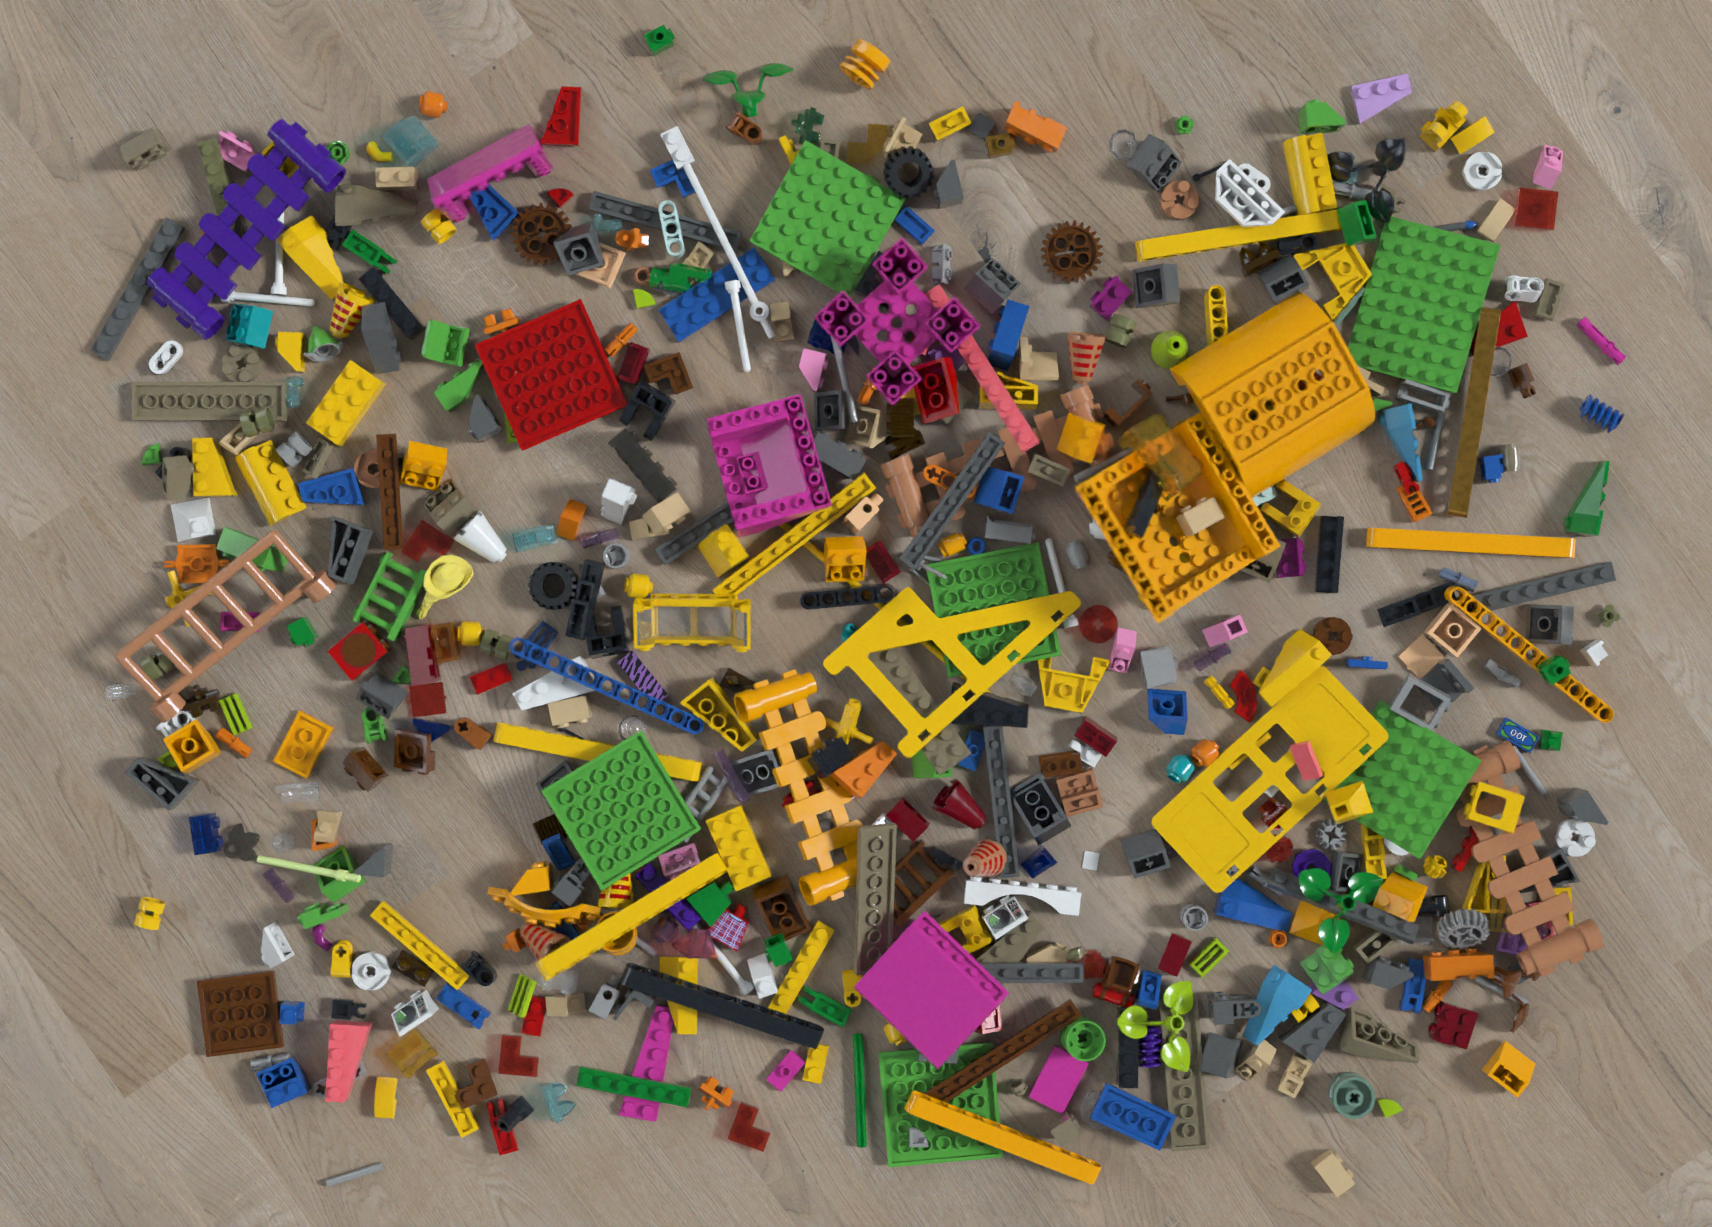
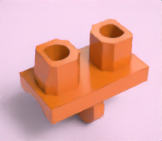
M637 228L629 231L621 230L616 234L615 241L620 247H625L624 251L631 252L635 249L647 247L649 235L639 234L640 229Z
M508 308L500 311L503 322L497 323L494 314L483 317L485 334L500 329L501 332L495 335L507 331L506 327L520 322L518 316L515 317L512 309Z
M712 1076L698 1088L699 1091L710 1097L709 1099L703 1095L701 1101L706 1103L704 1107L706 1111L710 1107L717 1111L719 1105L714 1101L725 1108L729 1107L734 1093L727 1086L723 1088L720 1094L714 1089L719 1081Z

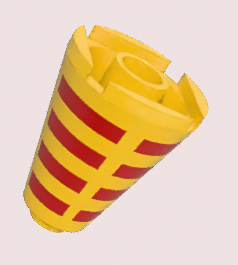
M339 283L329 328L332 331L331 334L339 339L348 337L362 319V306L374 304V297L369 295L368 298L365 296V291L350 284L344 283L343 285Z
M631 874L602 890L597 907H601L604 910L614 909L615 911H621L635 903Z

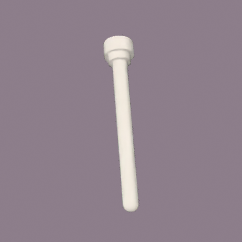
M283 212L282 215L278 218L283 224H284V212ZM284 230L276 238L275 283L271 287V295L287 296V287L283 283V248L277 241L284 233Z
M740 280L724 282L725 289L731 295L743 370L750 372L751 366L738 296L739 288L741 287Z
M235 290L227 300H223L220 297L223 303L244 300L310 307L315 304L313 299L235 292Z
M1047 538L1045 545L1058 593L1066 592L1053 541L1051 538ZM1074 614L1063 621L1064 629L1079 625L1078 619L1075 618Z
M697 923L693 930L739 985V993L744 997L755 986L750 981L748 982L741 977Z

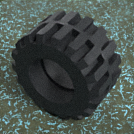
M903 146L898 151L895 149L893 151L894 154H889L887 157L888 161L884 163L885 169H883L886 183L893 193L899 194L902 198L907 196L909 199L914 195L919 197V193L922 191L925 193L927 186L930 187L932 184L931 179L934 177L932 173L934 171L933 166L927 155L918 148L914 149L913 146L905 148ZM908 162L916 163L919 166L918 176L910 182L899 180V168Z
M547 562L539 565L540 567L533 571V575L529 578L531 579L530 583H528V587H530L529 593L532 595L533 601L538 606L548 610H558L569 606L576 594L578 583L576 573L566 564L559 562ZM549 575H558L564 581V591L558 597H550L544 592L543 583Z

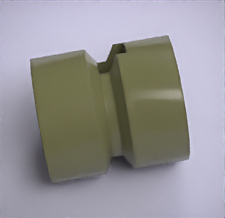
M1113 314L1110 322L1111 328L1106 332L1105 341L1122 348H1127L1131 339L1129 334L1133 333L1137 322L1128 317Z
M268 406L256 409L255 413L251 410L240 414L241 427L246 437L259 435L260 431L267 433L275 430V420Z
M487 629L479 652L487 655L494 654L495 658L506 661L510 653L509 642L513 637L505 634L499 636L498 632Z
M159 649L154 652V655L149 654L140 660L143 671L152 681L163 676V672L169 673L176 669V666Z

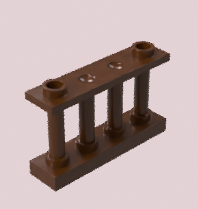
M916 840L909 847L910 851L895 865V872L903 867L922 886L921 889L923 890L918 896L916 894L913 895L895 876V887L908 899L909 903L905 909L899 908L894 903L895 918L893 921L898 927L910 918L954 875V872L949 867L947 869L941 868L921 848L925 845L923 840L920 842ZM915 853L936 873L935 876L937 878L932 883L930 881L927 882L908 862Z

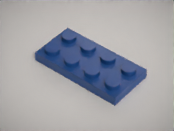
M1107 1082L1090 1115V1119L1159 1151L1176 1118L1175 1114Z

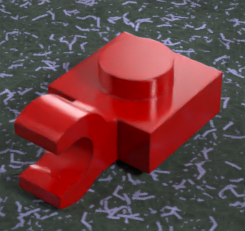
M1400 462L1393 466L1400 484L1403 485L1406 496L1410 495L1408 490L1410 486L1414 487L1416 492L1420 490L1419 485L1410 480L1412 473L1408 465Z

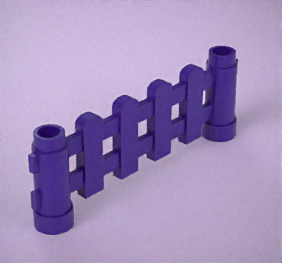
M279 119L271 126L267 136L274 142L275 147L269 155L265 157L262 154L256 153L250 157L247 168L253 174L242 187L239 184L231 183L225 188L223 198L229 204L219 216L207 213L200 219L199 228L205 233L194 246L185 242L177 247L175 257L181 262L172 273H168L163 267H160L149 276L146 282L153 289V293H155L152 299L162 308H165L167 305L178 314L176 320L187 329L192 326V330L204 340L214 336L225 322V317L213 307H209L208 304L216 294L223 300H227L238 286L230 277L240 265L246 270H251L262 257L254 248L264 235L270 240L275 241L286 225L278 218L290 205L295 211H299L311 196L303 188L312 178L317 186L325 193H328L337 187L346 174L344 167L335 159L329 158L332 152L321 143L317 146L305 136L308 131L298 122L292 125L288 124L284 119ZM287 157L299 166L291 178L279 169ZM265 184L277 194L266 208L255 199V196ZM241 214L252 223V226L243 237H240L230 228ZM216 244L228 253L218 267L207 258V255ZM192 274H195L204 282V285L196 294L184 284Z

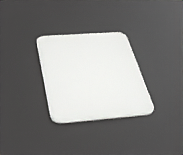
M1085 851L1082 868L1097 870L1100 854Z

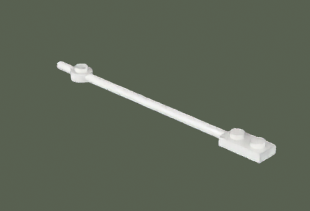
M678 126L660 134L677 169L684 168L752 304L750 308L752 319L761 322L769 339L774 338L776 335L767 319L769 308L765 303L758 301L690 165L695 160ZM762 308L763 313L760 315L756 314V309Z

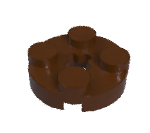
M1328 617L1320 620L1313 630V637L1318 639L1331 655L1343 653L1349 647L1353 638L1350 626L1343 619L1337 617ZM1329 631L1337 633L1335 641L1333 639L1328 640Z

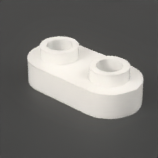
M1244 163L1238 166L1242 171H1248V177L1256 185H1258V181H1262L1264 187L1260 188L1265 193L1269 190L1271 183L1266 175L1250 164Z
M172 340L164 343L150 359V370L159 375L167 373L183 355L182 345ZM175 347L176 353L172 354L171 349ZM159 362H163L162 368L158 367Z

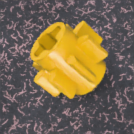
M1429 855L1424 860V872L1428 877L1436 879L1439 876L1442 878L1447 873L1445 871L1448 868L1447 862L1442 856L1434 855L1432 857Z

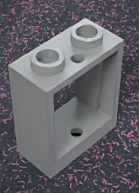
M1408 673L1389 706L1392 711L1432 731L1433 728L1436 729L1442 720L1440 718L1443 711H1448L1452 702H1450L1451 698L1448 694ZM1414 684L1442 699L1429 723L1400 708Z

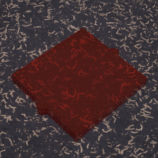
M443 682L409 686L411 698L409 703L412 706L413 717L447 713L445 703L447 697L444 694Z

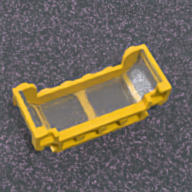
M655 593L651 594V599L639 597L634 600V649L649 651L650 648L654 647L655 643H660L663 646L671 645V643H679L681 646H688L690 643H697L699 646H708L709 644L728 646L732 644V648L736 652H746L751 649L750 599L738 600L737 595Z

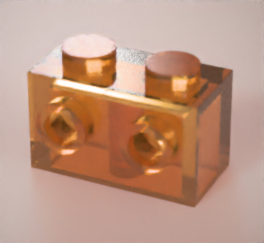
M455 622L431 625L430 634L435 645L433 652L437 663L461 660Z

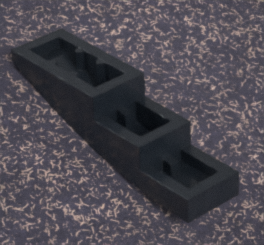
M590 559L584 560L582 577L578 579L575 598L571 600L565 636L585 640L597 602L605 563Z
M1444 583L1377 609L1383 627L1418 616L1421 613L1449 603L1445 599L1444 592L1448 587L1452 586L1451 583ZM1453 592L1452 599L1456 600L1455 593Z

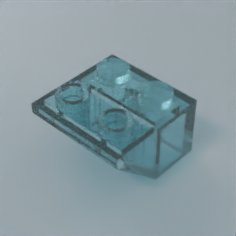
M415 115L395 124L382 136L408 167H415L440 145Z

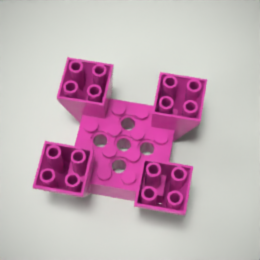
M903 238L898 240L873 263L884 279V282L861 303L856 305L842 291L814 316L839 346L855 335L880 364L867 377L892 405L921 380V377L909 364L935 340L952 352L980 327L955 297L938 311L915 285L914 281L928 266ZM881 303H886L889 306L888 313H880L878 306ZM914 305L917 310L916 314L908 315L905 310L906 307ZM893 318L901 319L902 326L900 328L892 327L891 320ZM879 331H885L888 338L882 342L877 339L876 334ZM905 333H913L915 336L914 342L907 343L904 340Z

